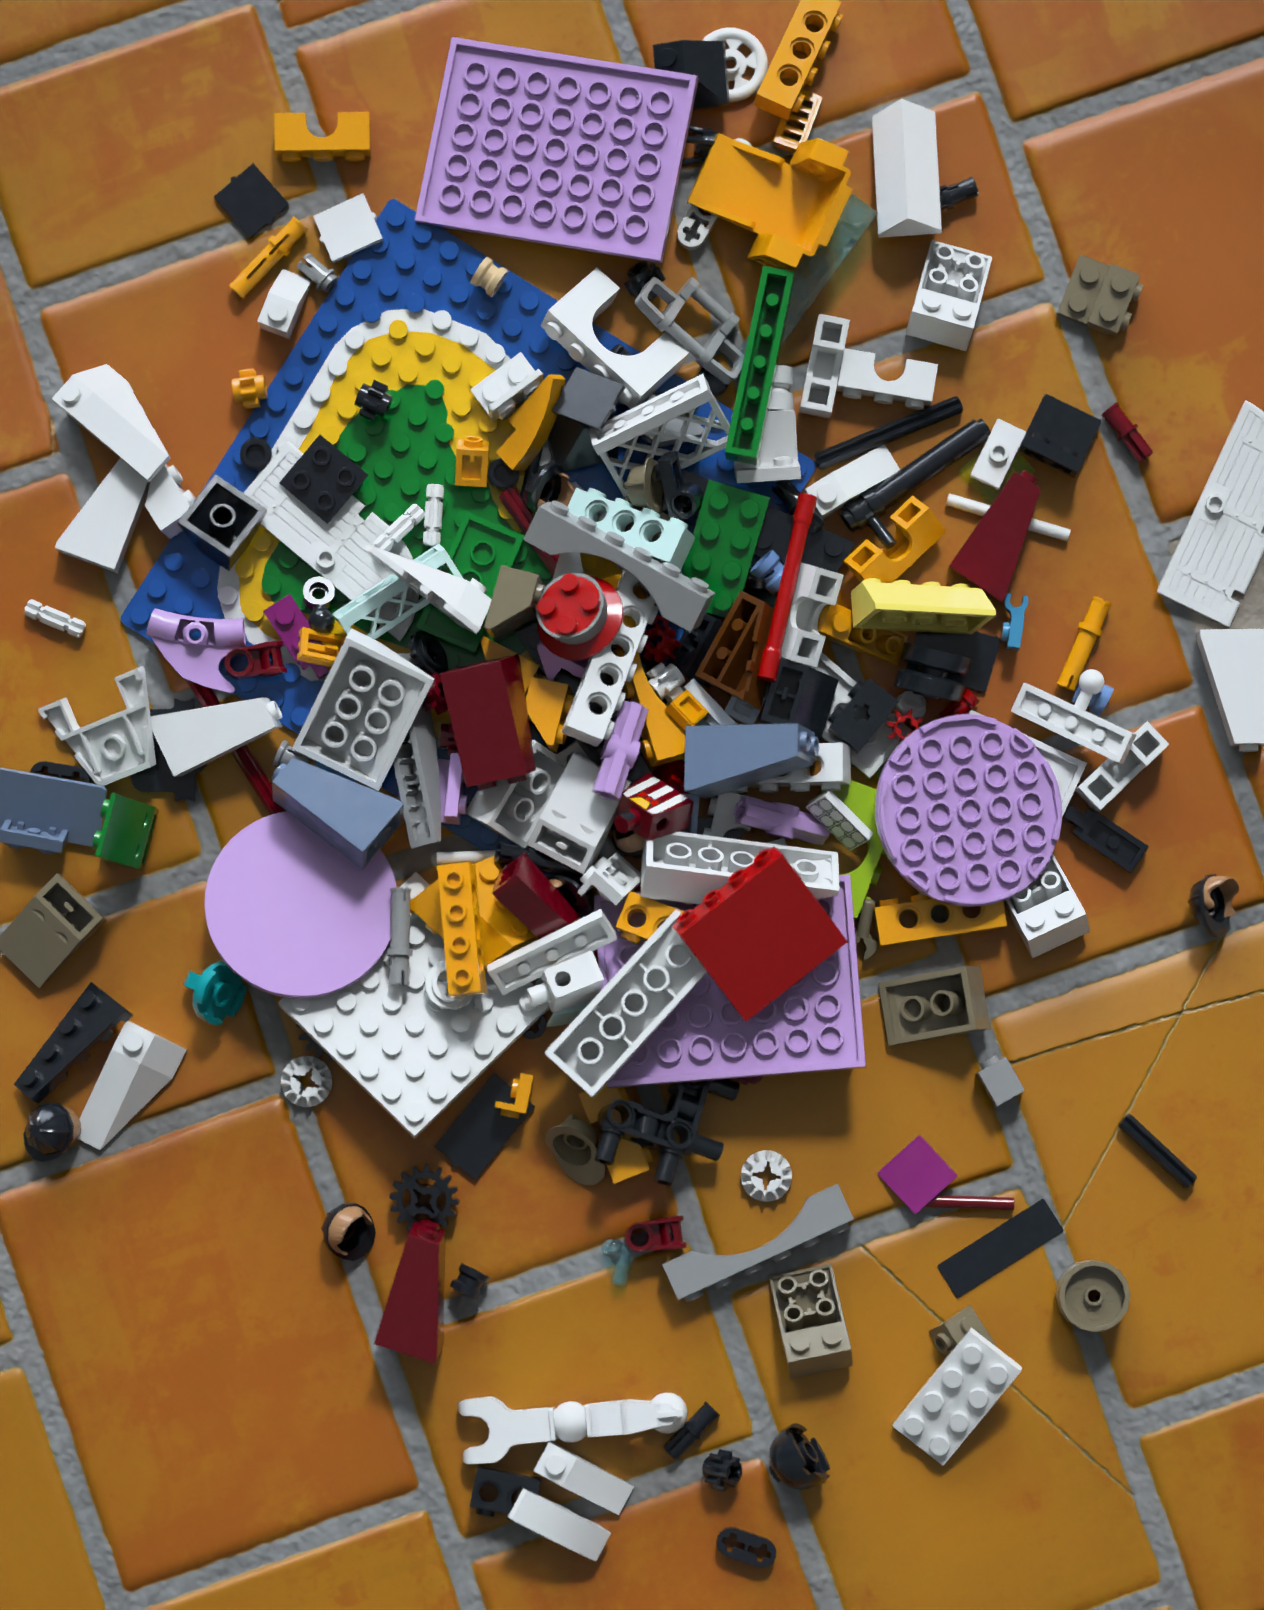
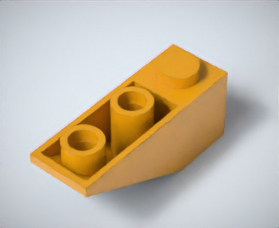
M831 604L826 605L818 619V632L820 635L825 636L826 640L893 665H898L904 642H907L908 635L897 630L853 628L852 610L839 604H835V606Z

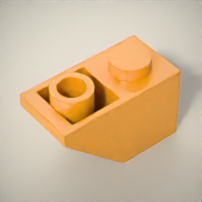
M531 677L526 696L528 716L550 751L557 753L559 744L564 745L567 735L561 733L575 695H572V690L568 684Z

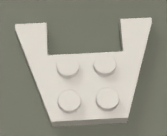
M144 666L114 678L127 709L80 728L67 697L38 709L43 719L48 718L56 728L54 732L60 740H65L76 753L74 757L97 785H107L156 765Z

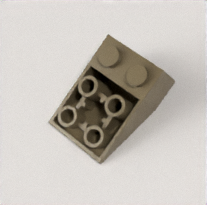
M57 873L32 898L1 934L0 951L40 989L107 919L62 875Z
M832 1264L769 1276L790 1379L853 1366L851 1346Z

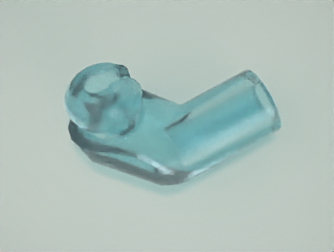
M607 1239L602 1244L601 1250L603 1255L609 1256L615 1265L611 1283L626 1286L632 1257L623 1242L617 1239Z

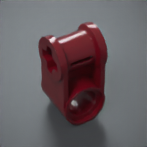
M270 641L254 646L232 649L225 657L227 673L236 680L273 677L288 673L287 668L283 666L281 647L284 646L283 641ZM269 653H272V666L270 665ZM237 656H243L248 660V667L242 672H236L230 667L232 659Z
M683 1215L633 1223L624 1232L625 1244L631 1250L639 1252L687 1248V1243L683 1242L681 1222L684 1220ZM669 1226H671L672 1241L670 1239ZM636 1228H642L647 1232V1241L642 1246H635L630 1240V1234Z

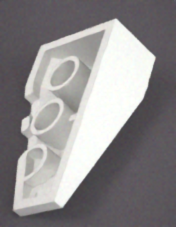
M107 364L72 375L52 398L71 418L147 481L150 482L171 459L157 432L149 422L142 405L138 402L130 383Z
M368 544L364 548L367 553L461 628L476 634L480 630L491 604V599L485 595L488 589L474 578L469 582L468 580Z
M127 1021L106 1060L80 1116L81 1133L77 1139L102 1150L173 1079L187 1049L131 1021Z

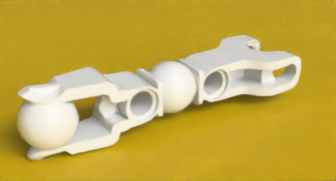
M667 1392L658 1394L651 1401L626 1399L588 1403L585 1406L578 1402L568 1401L560 1404L557 1408L544 1407L512 1410L501 1400L493 1396L465 1399L457 1403L458 1411L461 1415L481 1417L487 1422L490 1430L488 1440L484 1444L469 1447L463 1452L462 1458L466 1464L494 1463L504 1457L513 1445L555 1441L557 1438L564 1442L574 1443L586 1436L626 1435L652 1428L660 1433L670 1434L677 1432L684 1426L688 1415L687 1406L683 1399L674 1393Z

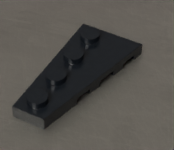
M90 982L14 1085L31 1100L39 1104L68 1077V1070L74 1064H82L90 1056L88 1051L100 1040L105 1042L114 1034L112 1029L121 1020L126 1023L133 1014L97 985Z

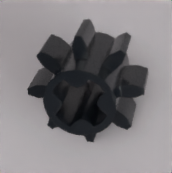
M646 261L636 263L628 270L627 275L630 280L626 281L624 285L636 299L644 285L653 277L658 278L661 282L666 280V278L654 262L649 265ZM650 291L648 294V300H652L656 298L658 295H656L653 291Z
M376 380L373 381L372 386L365 383L362 385L354 403L355 406L361 408L359 416L372 422L376 415L382 418L386 416L393 400V396L387 394L389 389L387 385Z
M719 1449L718 1455L710 1453L702 1467L703 1475L706 1478L705 1483L712 1484V1489L724 1492L727 1486L735 1487V1484L740 1481L742 1476V1466L739 1463L740 1458L734 1457L731 1451Z

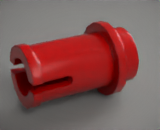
M966 688L963 693L962 702H951L939 715L943 718L967 714L972 708L976 710V705L980 701Z

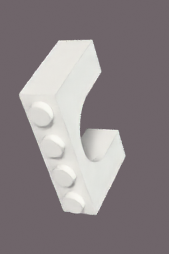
M596 268L547 311L541 327L551 339L561 344L575 361L580 362L591 373L624 384L625 389L618 401L632 409L644 402L682 367L689 351L667 332L662 334L646 350L636 355L624 356L606 349L597 340L593 331L592 321L612 305L620 288L599 268Z

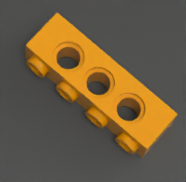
M800 1L758 89L754 106L787 121L792 111L799 112L806 96L801 94L805 84L811 86L818 71L814 64L818 57L824 59L831 42L826 40L830 30L836 33L842 21L843 15L839 13L841 1ZM814 24L820 28V31L811 32L806 26ZM802 51L807 54L808 58L799 59L794 56L793 52ZM790 78L795 82V85L786 86L780 79Z
M470 862L437 865L448 994L453 997L487 994L476 866Z
M924 894L910 896L911 902L899 904L898 898L879 901L880 907H875L873 913L879 947L1007 926L1003 901L978 906V916L976 918H968L963 914L962 906L942 903L930 899V897ZM934 906H942L947 910L948 917L944 923H936L932 920L931 909ZM908 910L915 914L916 924L914 927L905 928L900 924L899 915L902 911Z

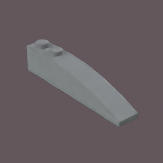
M398 653V655L413 665L416 664L415 660L410 657L411 653ZM421 705L393 761L400 799L404 804L403 813L411 849L441 842V797L436 740L431 710L426 712L425 708Z

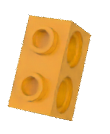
M629 891L616 929L622 933L621 938L634 944H639L640 940L646 942L677 908L647 897H641V895ZM641 912L646 915L645 924L638 928L632 927L629 924L631 915Z

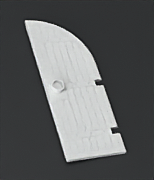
M1247 400L1244 401L1156 591V593L1226 627H1230L1240 605V602L1231 598L1234 590L1243 595L1245 594L1264 553V534L1261 533L1264 526V412Z
M288 441L245 490L244 494L267 509V513L261 522V525L322 577L330 580L336 589L352 601L393 574L364 550L367 544L372 546L381 534L384 535L383 533L389 525L373 512L366 520L362 519L358 514L365 505L353 495L328 524L279 484L303 455L300 450ZM402 539L396 545H393L389 551L395 555L413 560L408 547ZM408 587L405 600L417 602L419 593ZM401 593L396 595L394 598L400 599ZM387 601L381 605L379 618L391 619L396 616L399 603ZM404 604L403 610L408 608L410 605ZM372 611V612L369 613L368 615H369V616H373V615H374V611ZM415 613L387 632L400 642L411 626Z

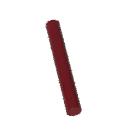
M937 1195L924 1208L1014 1210V1197Z

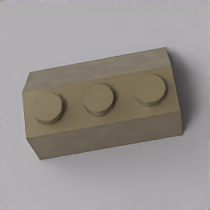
M501 565L484 626L492 640L499 642L537 620V603L541 599L545 588L539 575Z

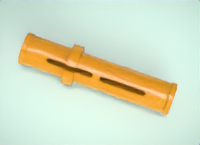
M293 216L275 237L272 235L268 239L270 243L229 284V287L244 299L283 255L287 257L291 253L289 249L308 229Z
M1096 596L1092 597V602L1084 621L1078 624L1077 628L1080 630L1061 675L1056 682L1058 686H1064L1065 689L1075 692L1096 638L1102 635L1101 627L1112 605L1110 602H1104V599Z

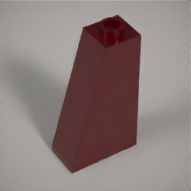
M1025 470L1021 474H1018L1016 471L1012 473L949 565L1001 602L1006 597L1041 491L1036 486L1039 480Z
M525 852L500 870L492 894L539 939L581 919L578 913Z

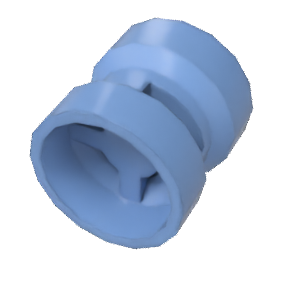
M770 550L757 561L750 572L757 579H762L765 582V588L773 595L779 590L784 565L779 561V556L773 550Z
M1105 684L1099 693L1092 696L1088 705L1091 713L1098 717L1101 715L1114 688ZM1078 686L1071 700L1074 704L1080 694V686Z

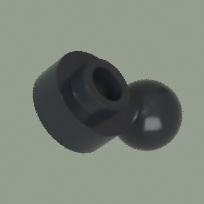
M313 577L303 587V601L308 608L313 610L308 618L309 626L320 633L328 632L334 624V617L328 608L334 602L335 588L332 582L324 577ZM316 594H320L324 598L315 599L313 596Z

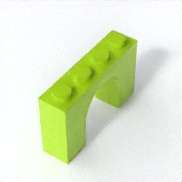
M851 780V785H841V790L832 792L873 832V835L867 841V853L862 864L852 872L841 874L850 875L853 914L854 920H856L863 909L864 900L871 899L866 894L870 884L875 886L882 871V867L877 866L881 854L886 855L878 835L875 819V796L877 789Z

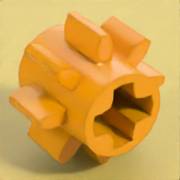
M254 368L239 370L240 378L232 379L235 402H243V406L246 409L261 407L260 399L268 398L265 376L257 375Z

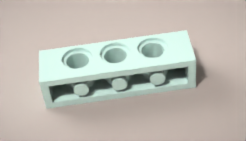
M576 488L568 504V512L593 520L597 523L596 527L602 531L617 533L625 539L624 543L633 548H644L653 554V559L662 564L664 562L671 563L680 570L696 538L687 529L688 525L679 519L671 517L669 521L660 518L661 515L648 508H643L642 511L633 509L631 503L621 498H616L615 501L608 500L604 493L593 488H589L587 492ZM607 512L606 517L602 521L597 522L599 516ZM634 522L633 527L629 531L624 532L626 526ZM661 532L660 538L652 542L653 536Z

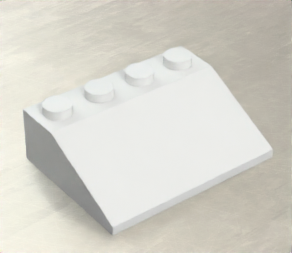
M351 628L292 749L379 791L434 678L382 643Z

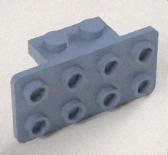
M0 767V842L7 843L9 847L16 849L25 847L36 848L44 854L62 853L67 842L92 846L96 830L102 831L103 818L100 817L103 802L107 796V789L102 785Z

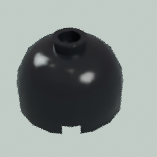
M798 1423L791 1424L774 1438L769 1449L771 1463L769 1471L777 1482L782 1481L788 1487L804 1490L812 1488L828 1479L830 1475L825 1474V1472L830 1468L825 1453L817 1440L812 1438L809 1442L803 1434L807 1429Z

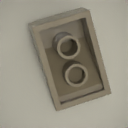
M962 966L879 982L888 1046L958 1036L991 1029L981 966Z

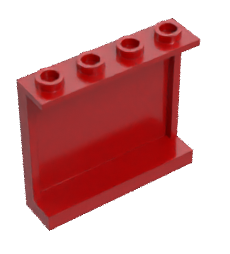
M774 846L771 849H765L758 853L751 865L734 872L729 877L728 883L719 890L714 889L706 894L700 905L693 910L689 909L683 912L677 918V923L672 926L745 1022L848 942L784 855Z

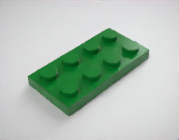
M709 480L693 532L696 538L685 560L682 575L690 579L698 578L709 585L708 589L715 592L707 613L726 618L740 591H744L771 497Z
M466 511L448 555L462 577L469 582L472 578L480 582L488 589L485 595L492 600L501 565L513 567L525 536ZM446 563L443 564L441 571L452 575ZM429 603L425 606L416 629L476 654L486 630L484 626L488 612L480 630L476 634L461 628L434 605Z

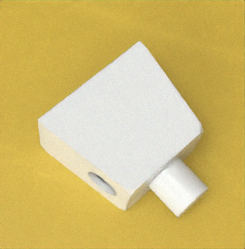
M591 950L545 969L542 973L540 984L526 989V994L532 1007L548 1003L552 1012H558L592 1001L601 991L604 978Z

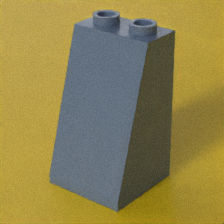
M800 724L685 726L684 790L700 798H711L814 765V756H818L819 753L818 737H815V732Z
M292 758L287 765L285 763L280 764L272 775V779H274L272 781L273 801L362 870L403 823L404 804L400 800L298 759Z

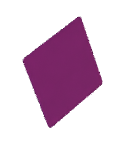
M920 1135L878 1172V1175L914 1214H917L957 1177V1174Z

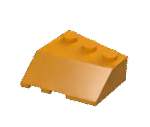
M494 856L473 864L476 866L485 972L487 971L488 964L539 940L528 927L492 894L497 877L502 869L499 863L495 862ZM437 879L410 900V913L412 915L414 913L417 914L426 923L425 927L433 934L437 933L443 938L439 882Z

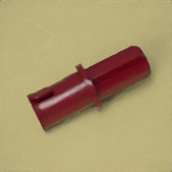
M1118 402L1101 414L1117 434L1116 440H1121L1137 462H1143L1151 456L1153 451L1137 431L1138 425L1132 424L1120 408Z

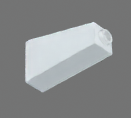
M120 458L58 539L55 549L60 553L118 573L148 495L150 482Z
M1264 629L1199 630L1196 633L1197 644L1230 746H1239V752L1258 751V746L1264 745Z
M256 698L151 716L152 732L173 776L179 777L281 728L282 725L279 719L282 718V713L275 701L271 702L269 698Z

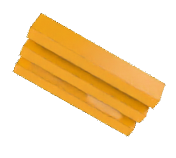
M302 627L299 630L300 641L298 642L299 653L297 654V660L332 667L340 649L336 646L308 642V639L342 646L347 636L329 632L320 633L313 629Z

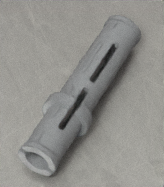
M390 888V949H387V956L390 957L389 985L409 986V957L413 956V950L409 949L411 888Z

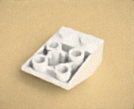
M931 240L905 334L966 351L974 329L992 257Z
M574 752L543 809L527 845L584 874L598 858L614 818L617 815L619 800H608L592 792L600 765ZM626 779L623 791L630 786L631 781Z
M1053 852L1050 857L1051 860L1036 880L1031 882L1020 893L1003 900L1032 958L1090 932L1086 912Z

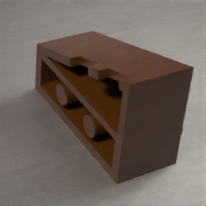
M740 591L695 676L761 711L767 681L758 679L757 674L762 653L766 647L774 608Z

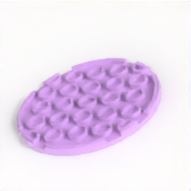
M959 714L943 717L921 726L909 734L895 748L881 772L877 785L875 819L878 835L888 859L898 873L912 887L942 903L954 906L977 907L994 904L1020 893L1043 872L1051 860L1050 857L1055 848L1056 841L1059 840L1062 825V802L1059 786L1048 761H1045L1035 747V744L1026 735L1016 728L997 721L995 718L983 715Z
M285 811L251 823L236 834L222 849L207 880L205 891L206 923L212 942L222 960L234 973L249 982L251 986L280 997L294 999L317 998L333 994L335 991L353 985L370 972L383 953H385L390 943V888H397L390 864L381 850L362 870L294 816Z

